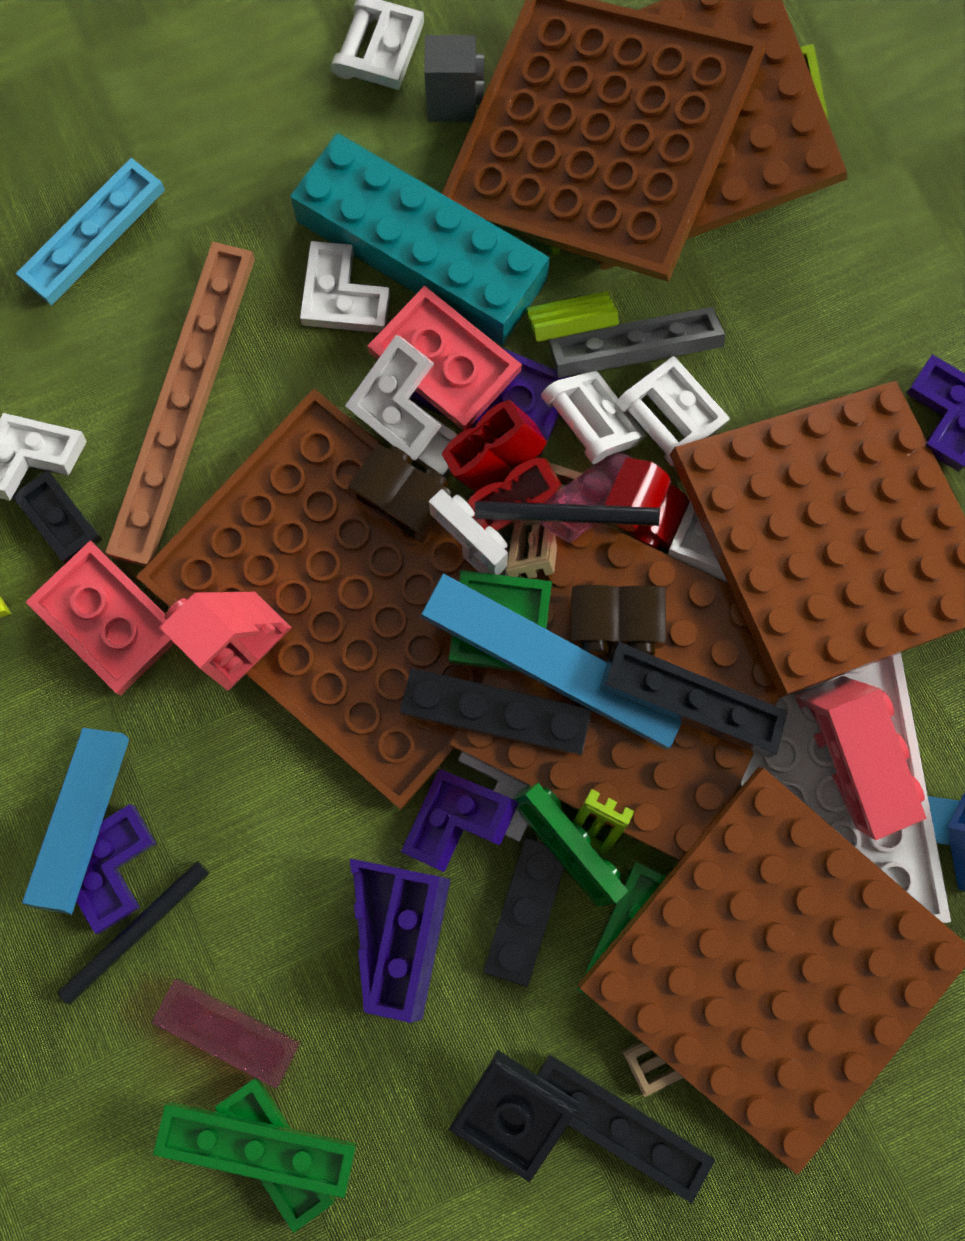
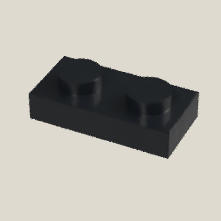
M48 470L13 495L15 501L63 563L66 564L90 540L95 545L103 540Z

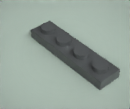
M709 307L549 339V351L557 376L561 378L724 347L725 333L714 308Z

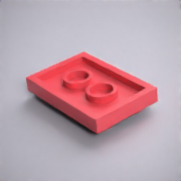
M425 285L368 345L369 353L378 360L393 338L398 335L429 358L434 365L415 391L463 431L467 430L521 372L522 367L520 362Z
M91 540L26 601L32 610L120 696L174 644L159 628L166 621L164 618L165 613Z

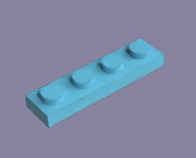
M130 158L40 248L16 275L25 285L52 306L165 191L162 182L133 158Z

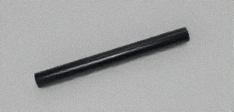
M476 501L475 519L659 526L660 507Z
M197 860L57 991L60 998L68 1005H71L210 874L208 869Z

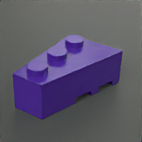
M350 858L356 903H354L355 919H358L360 949L358 953L364 1012L408 1023L422 1020L451 879Z

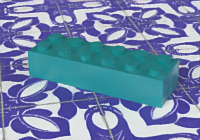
M338 132L290 195L298 223L331 243L352 245L356 258L416 294L425 285L486 336L502 346L526 313V308L530 307L547 282L550 257Z

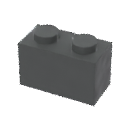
M425 35L424 77L428 122H473L476 116V105H480L484 97V53H476V35Z

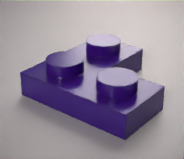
M932 354L906 394L942 415L925 446L932 450L936 459L959 472L965 467V373Z
M439 769L401 852L445 872L464 830L500 846L519 803L505 795Z
M132 804L127 805L102 821L76 900L95 934L102 933L140 908L118 868L157 843L136 807Z

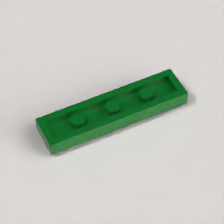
M168 1102L164 1106L153 1156L345 1198L357 1143Z

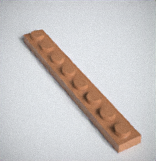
M212 241L105 552L110 558L146 567L156 556L255 261L252 251Z

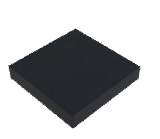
M497 1050L456 1114L449 1130L530 1183L576 1114L580 1102Z

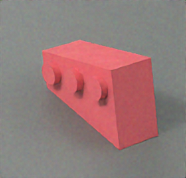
M256 592L194 593L188 600L182 598L174 603L165 614L164 618L166 621L159 627L202 671L227 691L292 629Z
M841 676L794 696L799 708H810L821 732L813 735L818 748L826 745L828 747L837 772L831 776L857 830L876 841L927 819L921 804L925 800L923 789L918 780L911 775L906 761L910 757L909 749L901 735L896 733L891 719L894 716V707L889 696L881 688Z

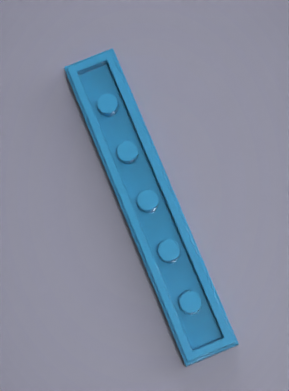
M444 573L440 577L420 618L664 750L670 749L682 722L599 689L607 662Z

